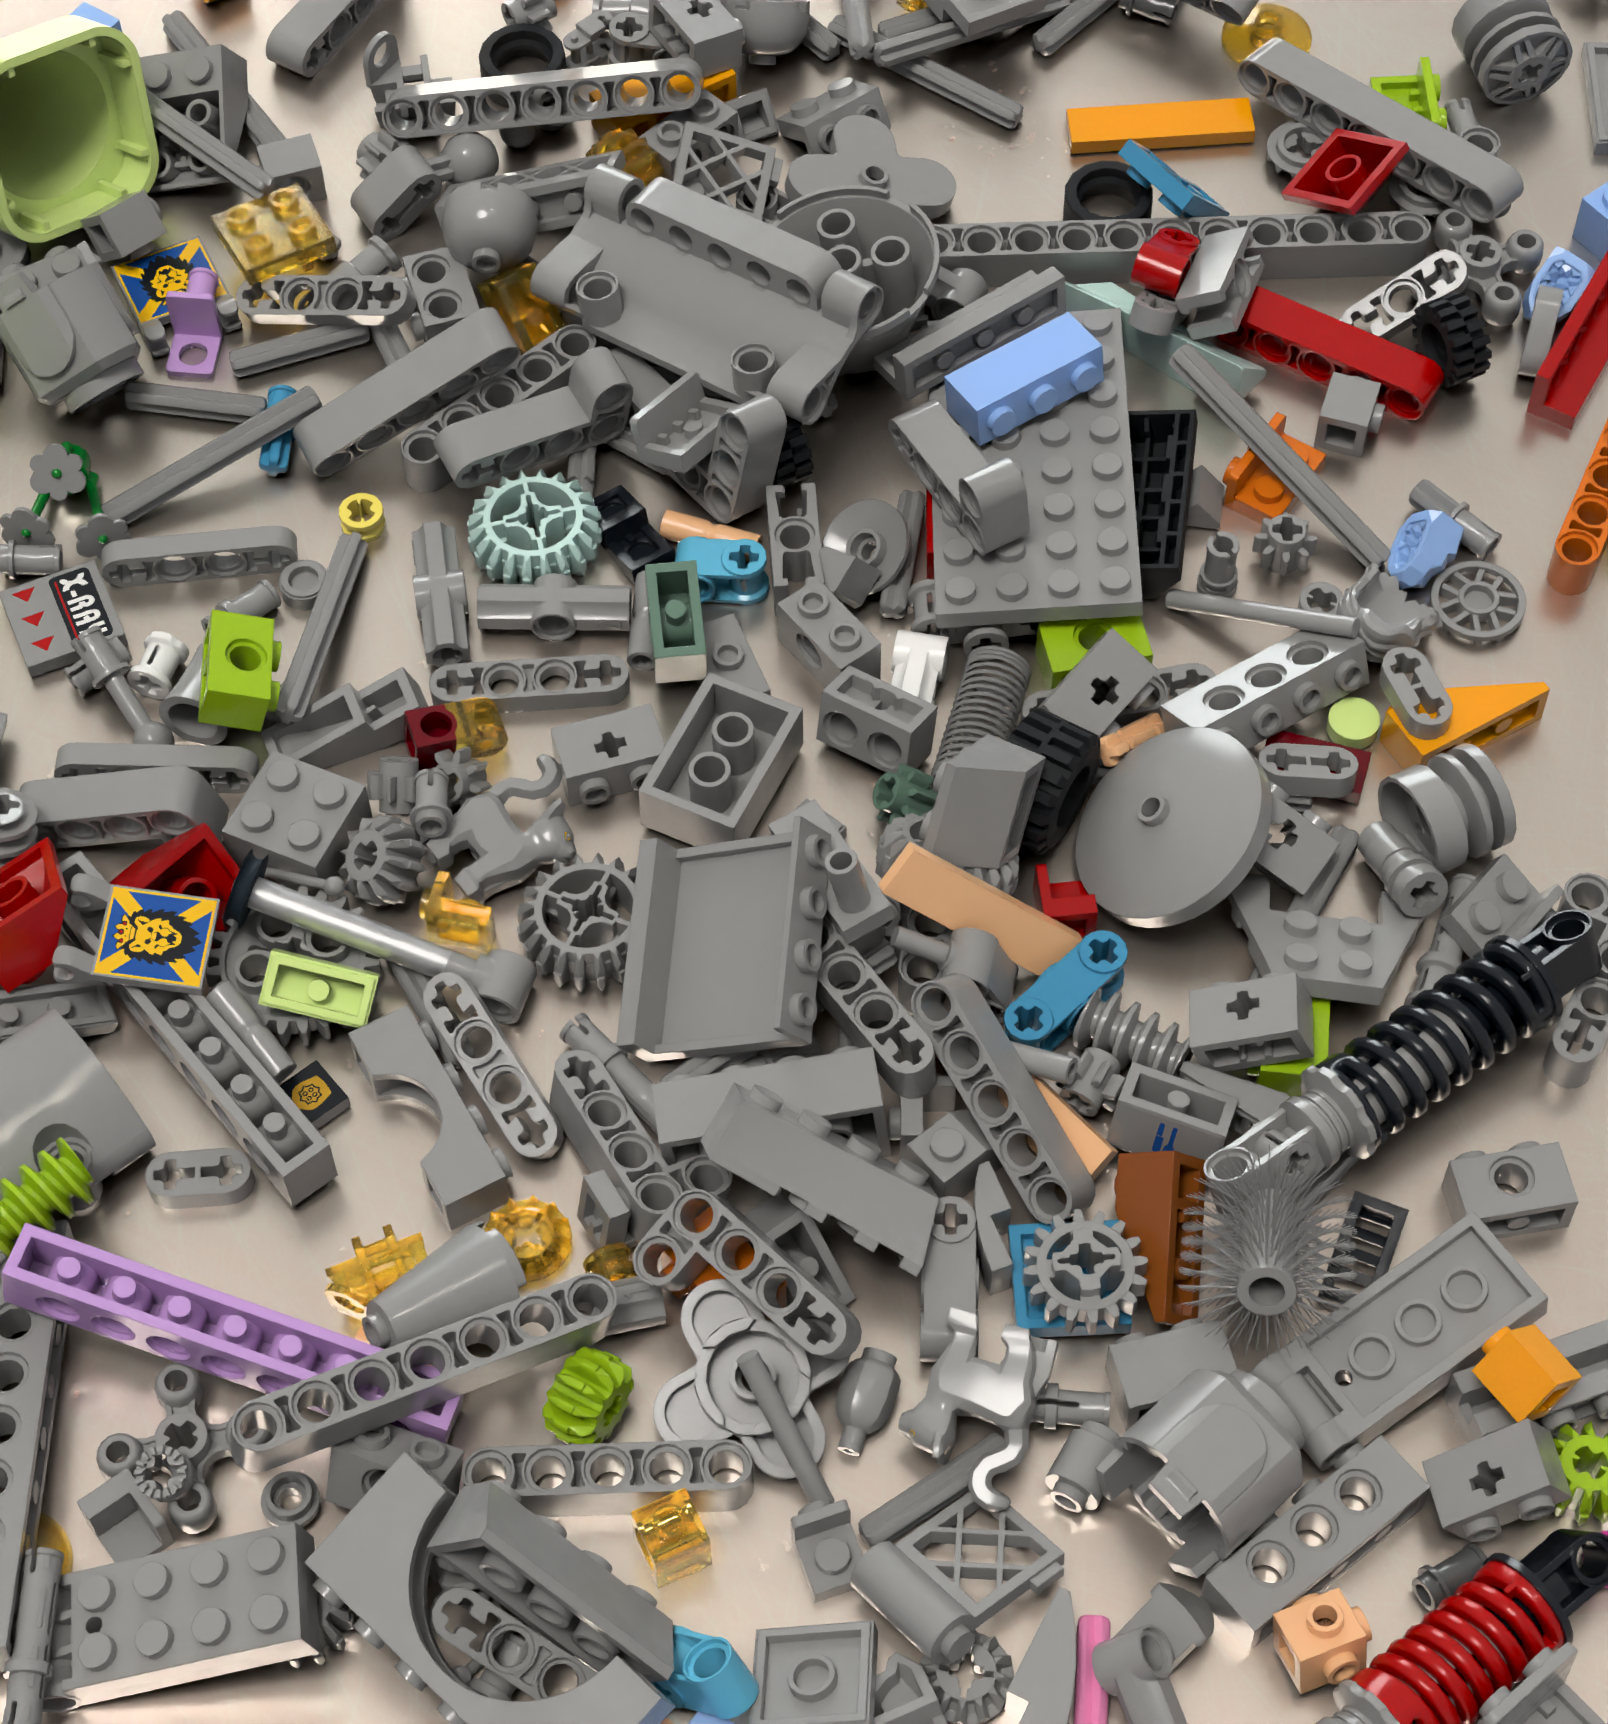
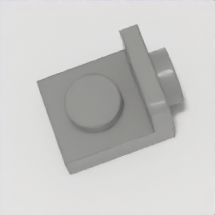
M604 1169L583 1176L577 1217L602 1258L604 1259L637 1246L638 1243L635 1242L634 1238L627 1231L632 1210L625 1191L621 1187H614Z
M819 1500L800 1509L798 1515L790 1519L791 1540L814 1603L854 1590L850 1583L851 1574L863 1554L851 1525V1511L847 1500H840L831 1503L830 1500Z

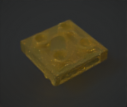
M298 183L277 189L260 199L233 206L229 210L211 216L215 233L249 285L301 265L306 273L314 269L313 260L337 251L333 234Z

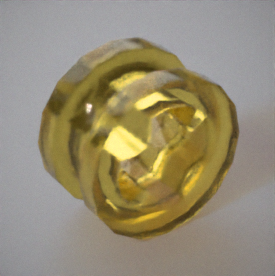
M614 1243L601 1247L588 1255L583 1262L585 1273L599 1274L609 1281L638 1276L635 1273L633 1262L630 1261L632 1258L631 1248L626 1243Z

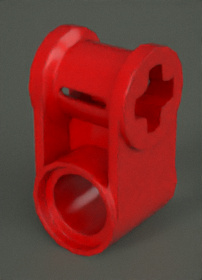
M1173 228L1159 229L1148 242H1144L1133 265L1130 284L1175 299L1191 266V256L1198 250L1200 240L1196 236L1182 230Z

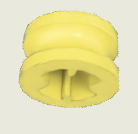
M356 493L343 500L339 507V518L343 533L351 535L353 531L361 534V539L367 543L380 537L386 525L381 501L368 493ZM364 514L371 515V519L365 521ZM360 515L361 522H355L353 518Z

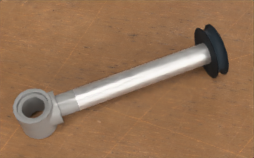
M251 849L246 856L231 888L224 911L223 924L228 919H234L238 923L239 930L245 923L251 909L432 978L440 973L452 972L467 979L475 987L497 1023L512 1024L519 1020L537 976L536 967L524 956L508 950L495 949L489 951L487 955L480 953L478 959L471 958L266 880L264 875L267 869L269 854L264 859H257L253 855V849Z

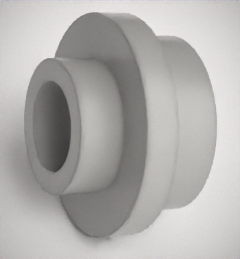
M286 1471L274 1476L266 1484L261 1495L263 1514L273 1526L296 1522L301 1527H304L315 1518L321 1503L320 1493L314 1480L308 1475L296 1471ZM289 1496H299L302 1498L300 1505L295 1509L285 1510L281 1507L282 1502Z

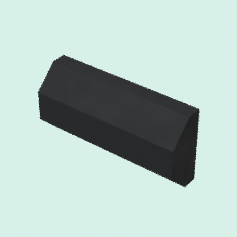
M1196 409L1128 411L1142 599H1155L1181 580L1198 425Z

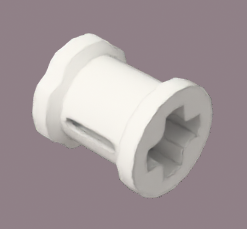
M153 631L147 635L144 641L146 650L139 664L131 667L127 674V681L140 694L162 700L172 690V683L170 681L177 667L186 662L189 656V649L185 643L173 635L162 631Z

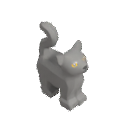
M542 754L536 759L542 773L539 780L530 781L513 777L496 783L489 791L466 799L458 812L453 815L452 824L443 835L435 838L420 836L419 842H422L429 849L424 856L433 868L439 866L442 871L454 864V855L461 850L469 849L476 861L463 868L454 880L464 894L461 899L462 903L475 919L485 913L484 901L493 894L522 883L542 865L555 864L556 860L562 864H570L577 853L573 832L563 817L565 804L561 798L555 800L526 832L519 830L504 807L506 801L512 796L536 800L549 796L559 787L563 776L560 764L549 755Z
M951 1307L945 1323L953 1333L950 1344L931 1368L926 1397L914 1409L901 1414L898 1429L899 1432L911 1440L914 1446L931 1453L932 1457L937 1459V1464L943 1466L949 1462L952 1449L956 1443L957 1415L959 1413L977 1417L999 1427L1004 1432V1445L981 1455L970 1469L968 1488L973 1501L985 1510L999 1512L1006 1510L1011 1501L1007 1495L993 1488L991 1484L992 1478L996 1474L1005 1472L1021 1463L1029 1447V1428L1035 1412L1037 1399L1050 1380L1059 1344L1052 1339L1033 1337L1029 1329L1006 1323L1001 1336L1002 1342L1007 1347L1004 1359L1000 1364L979 1359L976 1355L979 1333L977 1315Z

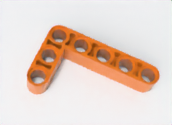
M1608 418L1557 536L1546 576L1548 583L1561 594L1578 595L1589 588L1608 544Z

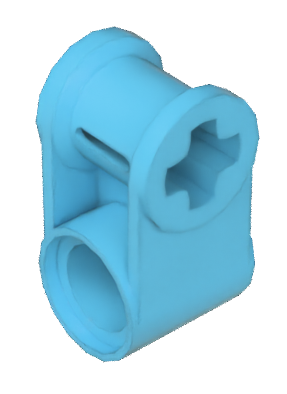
M692 536L682 539L677 544L675 562L696 560L701 603L754 605L768 595L770 589L769 577L764 571L767 564L766 551L755 540L708 539ZM745 553L749 554L750 562L748 565L745 562ZM744 579L746 580V592L742 590L741 582Z
M673 1625L674 1670L669 1680L651 1683L678 1709L686 1708L710 1714L720 1719H731L747 1711L757 1698L759 1684L729 1641L722 1637H713L693 1632L682 1626Z

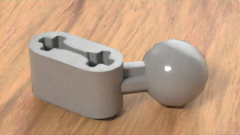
M478 132L458 133L448 139L441 152V156L426 160L416 147L403 145L393 150L355 189L350 199L351 207L374 236L377 235L383 241H390L403 233L436 199L441 191L443 181L448 180L451 184H457L495 176L499 167L497 150L490 139Z

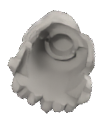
M1372 562L1370 566L1366 567L1362 578L1355 585L1346 588L1343 599L1338 604L1336 614L1360 619L1358 637L1365 641L1367 661L1382 663L1388 651L1397 647L1415 648L1419 645L1421 638L1432 636L1433 630L1443 627V623L1438 611L1435 612L1434 607H1427L1426 603L1418 604L1416 600L1405 601L1408 592L1399 590L1398 578L1395 575L1389 577L1385 572L1379 573L1380 565Z

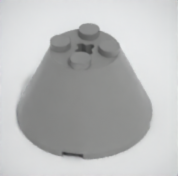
M842 185L808 193L776 212L777 219L771 225L824 248L838 260L843 270L879 285L883 289L884 301L878 317L856 343L838 376L846 373L855 374L875 370L873 357L907 338L934 288L941 262L937 233L927 215L916 204L912 202L910 205H907L902 201L890 197L889 190L865 185Z

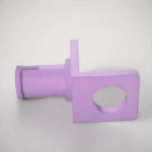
M197 267L189 272L186 292L168 291L165 300L174 331L166 371L169 376L210 379L214 377L224 337L214 298L219 285V277L208 268ZM198 347L207 352L206 359L197 365H188L180 360L182 353L190 348Z

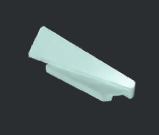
M1065 281L1066 312L1120 308L1123 348L1194 393L1196 392L1169 364L1171 356L1186 343L1191 344L1243 398L1266 376V369L1224 351L1204 338L1192 340L1187 328L1181 324L1167 336L1145 333L1132 327L1128 323L1135 296L1113 282L1071 284Z

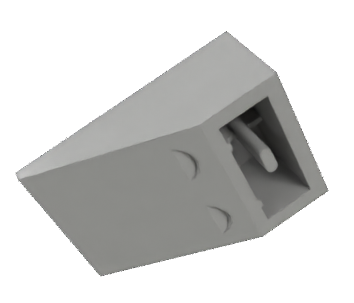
M222 44L139 57L147 90L237 152L248 108L246 59ZM154 129L159 152V168L155 182L148 194L229 182Z

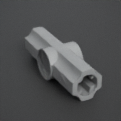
M441 521L425 522L418 530L412 532L414 565L416 566V575H413V587L418 620H422L427 664L440 668L444 665L462 663L470 659L469 634L465 614H469L464 572L463 569H459L455 529L452 526L443 524Z
M552 573L538 577L534 584H479L477 589L478 629H530L536 636L550 641L568 639L575 634L576 630L630 631L632 620L631 586L578 585L569 576Z

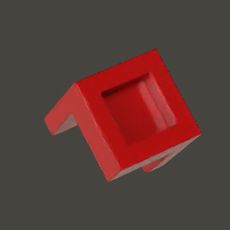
M1046 864L1035 865L1033 895L1036 910L1079 932L1082 939L1096 931L1098 909L1095 894L1088 895L1081 881L1049 883Z

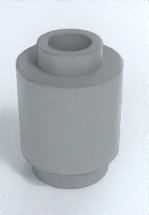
M1091 1420L1084 1421L1080 1429L1072 1430L1045 1477L1047 1486L1052 1490L1050 1493L1051 1498L1061 1507L1076 1513L1081 1512L1082 1509H1096L1103 1495L1095 1468L1115 1448L1114 1443L1120 1436L1111 1428Z

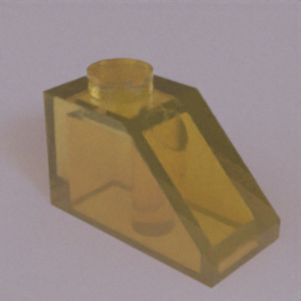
M535 262L519 264L476 285L486 307L497 309L521 354H524L565 326L556 306L535 297L530 290L531 277L537 266Z

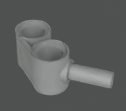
M899 925L895 928L890 941L892 947L938 963V969L942 970V976L959 973L970 977L979 988L998 1022H1004L1005 1010L1012 1003L1019 969L1017 964L1008 957L999 945L998 939L995 936L976 928H957L952 931L950 939L945 943Z

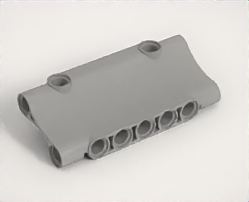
M606 163L597 165L586 180L584 188L585 204L582 216L571 233L536 266L530 282L532 294L581 318L582 326L589 334L603 338L680 376H684L689 371L698 373L702 386L739 404L745 403L763 393H768L779 401L786 416L805 425H811L817 421L826 407L831 390L847 357L862 335L878 317L884 301L883 289L879 285L843 270L838 260L824 248L674 181L657 177L645 187L644 182L640 178Z

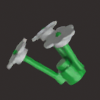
M67 441L61 445L56 443L50 444L43 451V455L39 454L31 458L30 468L34 473L30 478V485L35 492L39 493L32 509L17 507L12 514L6 513L0 518V524L4 527L1 535L7 544L10 539H16L18 545H54L56 541L55 536L49 531L51 524L47 519L40 517L50 495L53 499L61 501L67 495H72L86 489L92 516L88 520V525H80L75 530L76 538L78 539L76 543L78 554L83 557L97 555L102 560V549L105 545L112 541L131 539V537L127 533L128 526L125 520H112L108 514L103 513L98 491L99 475L90 471V455L82 447Z

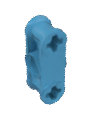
M1094 931L1086 935L1059 962L1048 967L1035 983L1005 1010L1004 1027L1009 1040L1051 1052L1054 1051L1074 1033V1028L1080 1014L1099 987H1102L1100 1000L1104 1002L1122 988L1125 975L1123 967L1126 964L1128 954L1124 940L1111 931Z

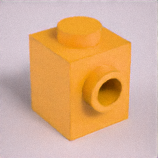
M1535 1324L1513 1330L1506 1326L1497 1331L1484 1343L1481 1350L1486 1355L1471 1370L1516 1422L1527 1418L1535 1420L1546 1416L1582 1378L1578 1371Z

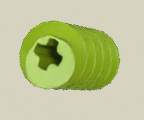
M62 1137L56 1139L60 1156L58 1159L44 1150L37 1153L40 1172H36L25 1164L18 1167L22 1185L17 1186L6 1178L0 1180L2 1199L0 1200V1253L8 1258L15 1245L14 1239L19 1237L25 1223L33 1226L37 1223L46 1230L53 1232L56 1230L52 1214L54 1210L71 1219L75 1216L72 1197L76 1196L89 1205L94 1202L90 1184L95 1181Z

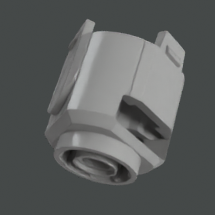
M86 241L79 243L77 247L88 265L74 270L38 289L33 280L30 281L23 271L16 273L0 284V309L2 311V314H0V340L36 400L50 406L64 401L71 414L85 410L125 388L129 382L137 380L144 374L137 361L141 346L136 340L135 335L140 333L102 269L100 265L103 263L102 259L92 252Z
M1197 1369L1191 1372L1121 1435L1114 1443L1115 1448L1095 1470L1104 1497L1112 1501L1129 1488L1148 1515L1169 1536L1182 1545L1167 1561L1172 1570L1199 1578L1218 1560L1226 1559L1302 1486L1303 1464L1300 1450L1304 1446L1305 1439L1302 1428L1288 1405L1271 1387L1256 1376L1242 1370H1235L1228 1374L1216 1370Z

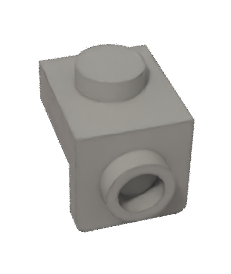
M937 1073L935 1086L928 1094L910 1099L900 1096L899 1107H889V1140H900V1158L907 1159V1144L923 1133V1112H951L955 1110L956 1087L949 1076H942Z

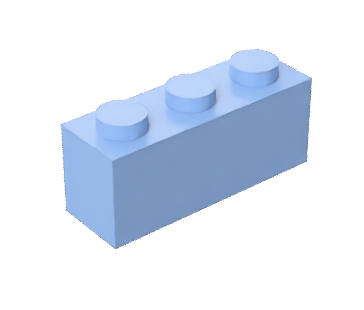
M1067 312L944 376L947 412L981 446L1103 382L1102 345Z

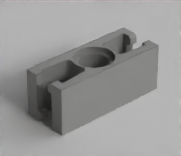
M1249 225L1205 235L1175 298L1181 314H1190L1193 308H1197L1193 324H1189L1187 328L1192 340L1235 332L1240 325L1265 267L1261 255L1244 258L1246 247L1250 246L1254 239Z
M815 483L801 484L802 508H797V516L786 518L781 517L780 498H785L784 486H765L775 616H777V603L788 597V582L805 581V585L818 578L825 585L819 557L821 539Z

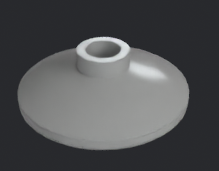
M876 499L862 500L848 506L834 518L824 535L821 548L826 546L856 556L882 571L867 595L869 596L888 586L901 571L909 550V530L903 515L892 505Z

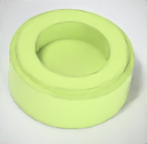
M1358 697L1340 699L1332 705L1328 714L1326 724L1328 736L1336 744L1356 749L1366 748L1377 737L1380 715L1376 707L1365 699Z

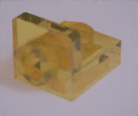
M438 871L433 888L426 887L424 889L419 906V917L425 919L429 941L488 953L492 950L497 936L492 907L484 906L472 899L454 900L450 873Z

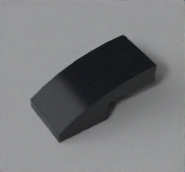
M621 484L593 498L595 506H597L601 514V519L596 521L599 527L602 528L603 539L601 545L634 585L636 575L639 572L645 571L646 564L675 562V549L649 524L646 509Z

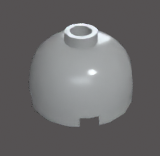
M720 0L734 18H738L743 25L745 43L742 45V53L749 55V64L776 65V56L792 53L801 45L807 34L810 11L809 0H793V2H785L783 0Z
M482 181L470 182L457 187L446 198L442 219L443 238L452 257L465 267L484 274L503 273L518 267L531 253L537 234L538 220L535 202L525 192L500 182L497 184V189H481Z

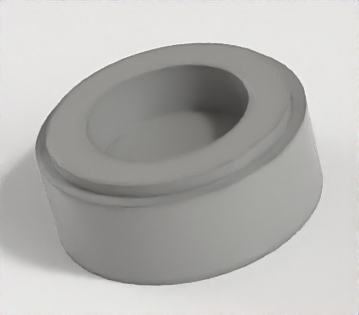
M299 560L286 566L279 576V587L283 601L289 607L296 610H312L326 574V568L312 560Z

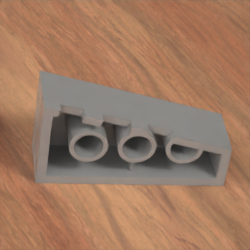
M845 1046L835 1049L831 1054L807 1058L793 1055L781 1058L772 1064L755 1067L734 1065L723 1069L720 1073L696 1077L682 1074L673 1076L665 1082L651 1084L658 1142L662 1156L668 1166L694 1156L706 1154L700 1140L734 1082L749 1090H752L754 1085L767 1088L783 1099L782 1107L798 1115L802 1113L803 1109L812 1111L833 1125L832 1132L848 1140L852 1134H857L881 1149V1157L892 1156L873 1046L866 1048Z

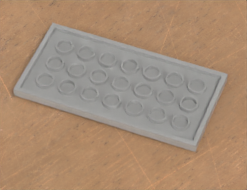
M1120 308L1067 311L1102 345L1103 382L981 446L952 417L989 464L1004 457L1010 458L1015 463L1026 486L1030 530L1027 535L982 556L973 548L932 496L935 616L937 628L1143 615ZM939 320L927 321V327L938 322ZM942 381L929 389V401L932 399L937 400L947 411L945 382Z

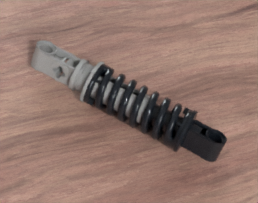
M1564 910L1550 916L1544 924L1520 941L1506 935L1493 937L1485 944L1481 951L1472 956L1473 959H1467L1459 965L1455 974L1444 975L1434 984L1433 989L1423 990L1412 999L1411 1005L1400 1006L1390 1014L1388 1021L1377 1022L1367 1031L1366 1037L1353 1039L1345 1046L1343 1053L1332 1054L1316 1066L1311 1065L1302 1071L1300 1086L1302 1095L1288 1098L1280 1104L1278 1111L1265 1120L1254 1124L1248 1132L1225 1148L1211 1154L1203 1167L1206 1178L1225 1192L1214 1180L1216 1179L1233 1196L1226 1186L1227 1184L1237 1199L1241 1200L1236 1189L1216 1172L1218 1171L1225 1177L1215 1165L1236 1185L1224 1168L1226 1167L1245 1193L1234 1171L1236 1168L1227 1155L1246 1179L1238 1163L1239 1161L1255 1191L1245 1160H1247L1255 1186L1257 1178L1246 1146L1251 1155L1256 1173V1165L1258 1166L1262 1189L1257 1151L1259 1153L1264 1186L1267 1189L1270 1144L1271 1189H1274L1280 1152L1279 1166L1281 1167L1279 1180H1281L1292 1148L1287 1165L1289 1169L1292 1161L1290 1167L1292 1173L1288 1174L1283 1192L1286 1190L1290 1175L1293 1176L1302 1157L1304 1158L1291 1184L1311 1157L1312 1159L1303 1170L1295 1188L1302 1184L1312 1169L1313 1171L1306 1181L1322 1167H1324L1323 1169H1328L1339 1161L1340 1154L1343 1152L1353 1158L1359 1157L1362 1159H1367L1373 1155L1376 1148L1389 1139L1386 1133L1396 1134L1404 1128L1406 1116L1419 1118L1428 1109V1100L1441 1102L1449 1096L1451 1084L1463 1086L1472 1079L1473 1068L1486 1070L1494 1064L1496 1053L1508 1054L1516 1048L1518 1037L1530 1038L1540 1030L1550 1028L1561 1019L1563 1012L1561 998L1581 983L1595 977L1602 968L1601 956L1591 916L1580 910ZM1266 1136H1270L1273 1140L1271 1141ZM1236 1170V1172H1237V1174H1238V1176H1239V1178H1240V1180H1241L1243 1186L1245 1187V1189H1246L1248 1195H1250L1251 1193H1250L1249 1187L1247 1186V1184L1245 1183V1181L1243 1180V1178L1240 1176V1174H1239L1238 1171ZM1285 1171L1280 1190H1282L1288 1171ZM1209 1187L1213 1198H1215L1218 1202L1222 1203L1213 1194L1215 1193L1225 1204L1229 1205L1222 1196L1224 1194ZM1239 1192L1243 1201H1245L1246 1198ZM1224 1195L1230 1205L1236 1206L1234 1201ZM1215 1204L1216 1210L1219 1212V1214H1224L1223 1211L1226 1214H1230L1228 1211Z

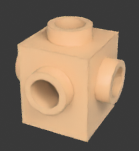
M1339 1587L1321 1595L1318 1593L1305 1595L1292 1606L1273 1613V1646L1300 1695L1328 1683L1340 1684L1344 1679H1349L1359 1670L1366 1668L1367 1642L1372 1640L1371 1629L1363 1611L1358 1606L1351 1608Z

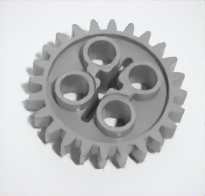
M300 885L298 892L309 896L307 886ZM320 889L314 897L345 910H350L348 897L345 894L330 902V896ZM361 907L350 910V912L364 916V911ZM251 909L241 929L238 930L237 921L228 919L224 923L226 932L215 931L212 942L215 949H211L208 962L209 968L206 971L208 987H212L210 991L225 981H232L257 1013L261 1024L267 1027L271 1033H278L282 1047L287 1046L291 1034H299L304 1046L309 1045L311 1031L318 1030L328 1040L331 1038L329 1025L333 1022L258 1004L263 981L249 982V980L254 976L265 975L273 948L380 974L379 978L382 977L381 963L378 960L380 957ZM275 932H289L282 937H270ZM325 947H339L333 952H320ZM339 1024L340 1026H342V1027H344V1028H346V1029H348L349 1027H351V1026Z

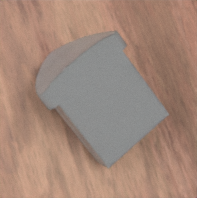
M1159 1582L1150 1591L1153 1597L1114 1637L1145 1625H1154L1163 1632L1171 1645L1174 1657V1670L1196 1646L1201 1647L1212 1635L1214 1618L1210 1605L1202 1598L1184 1588Z

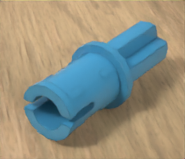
M287 385L272 386L268 390L267 408L297 391ZM293 428L261 446L259 467L267 471L269 476H277L278 473H285L287 471L291 444L296 440L292 433Z

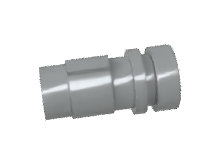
M1386 821L1372 823L1362 831L1357 842L1358 850L1365 858L1369 867L1383 882L1384 889L1403 913L1410 917H1424L1436 911L1446 899L1448 882L1428 857L1424 856L1423 850L1408 833L1403 835Z

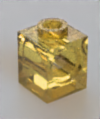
M686 1488L631 1512L634 1539L658 1589L712 1565L710 1538Z

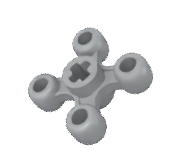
M1454 208L1446 209L1436 219L1433 239L1440 250L1454 251L1464 259L1468 271V283L1462 292V296L1467 295L1471 299L1481 298V312L1483 318L1489 324L1497 327L1510 325L1519 315L1522 295L1514 284L1502 281L1501 275L1507 271L1520 275L1530 274L1535 271L1540 265L1543 256L1544 243L1542 238L1536 232L1524 229L1516 231L1509 237L1506 243L1500 245L1495 239L1488 236H1473L1472 219ZM1444 265L1436 269L1438 278L1427 286L1423 277L1418 279L1417 281L1424 289L1426 299L1433 296L1429 286L1441 279L1445 280L1447 284L1452 283L1455 280L1453 272L1457 268L1448 271ZM1411 291L1412 296L1418 301V296Z
M172 1363L165 1366L155 1380L157 1398L167 1412L166 1418L160 1422L155 1435L148 1438H135L126 1433L110 1435L101 1442L97 1450L96 1460L101 1474L108 1481L126 1468L133 1475L134 1469L136 1470L137 1467L135 1463L141 1459V1454L144 1451H149L150 1447H158V1445L170 1446L185 1454L193 1465V1484L188 1493L179 1500L168 1503L167 1508L172 1522L179 1530L188 1534H198L207 1530L217 1516V1504L212 1491L205 1484V1477L211 1473L216 1460L223 1457H232L230 1434L233 1416L228 1422L222 1424L204 1422L197 1415L198 1406L203 1399L204 1391L198 1372L192 1367L180 1363ZM185 1386L182 1390L174 1391L178 1387ZM262 1428L250 1429L243 1435L245 1437L249 1433H256L253 1437L244 1439L257 1445L265 1444L273 1438L269 1431ZM128 1456L124 1461L115 1463L119 1458ZM167 1459L162 1460L161 1471L168 1473L171 1477L178 1476V1473H176L178 1468L169 1465ZM199 1504L195 1509L186 1511L190 1505Z

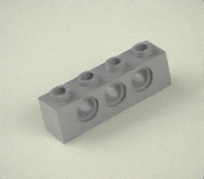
M1300 630L1160 705L1164 731L1168 732L1185 727L1212 728L1229 734L1237 739L1246 749H1249L1369 684L1365 641L1358 636L1356 638Z
M1382 1435L1366 1447L1360 1442L1350 1447L1335 1463L1337 1471L1323 1482L1317 1477L1308 1481L1293 1496L1291 1502L1294 1506L1279 1518L1273 1513L1248 1537L1250 1541L1236 1553L1232 1552L1226 1559L1218 1560L1204 1572L1206 1577L1200 1598L1210 1605L1212 1612L1248 1652L1273 1632V1613L1292 1606L1305 1595L1312 1593L1320 1594L1423 1508L1431 1486ZM1344 1495L1359 1496L1367 1503L1369 1508L1361 1511L1350 1509L1342 1502L1341 1497ZM1302 1530H1313L1323 1537L1325 1544L1309 1546L1299 1539L1297 1533ZM1260 1565L1273 1567L1280 1573L1282 1579L1274 1583L1264 1582L1254 1574L1253 1568Z

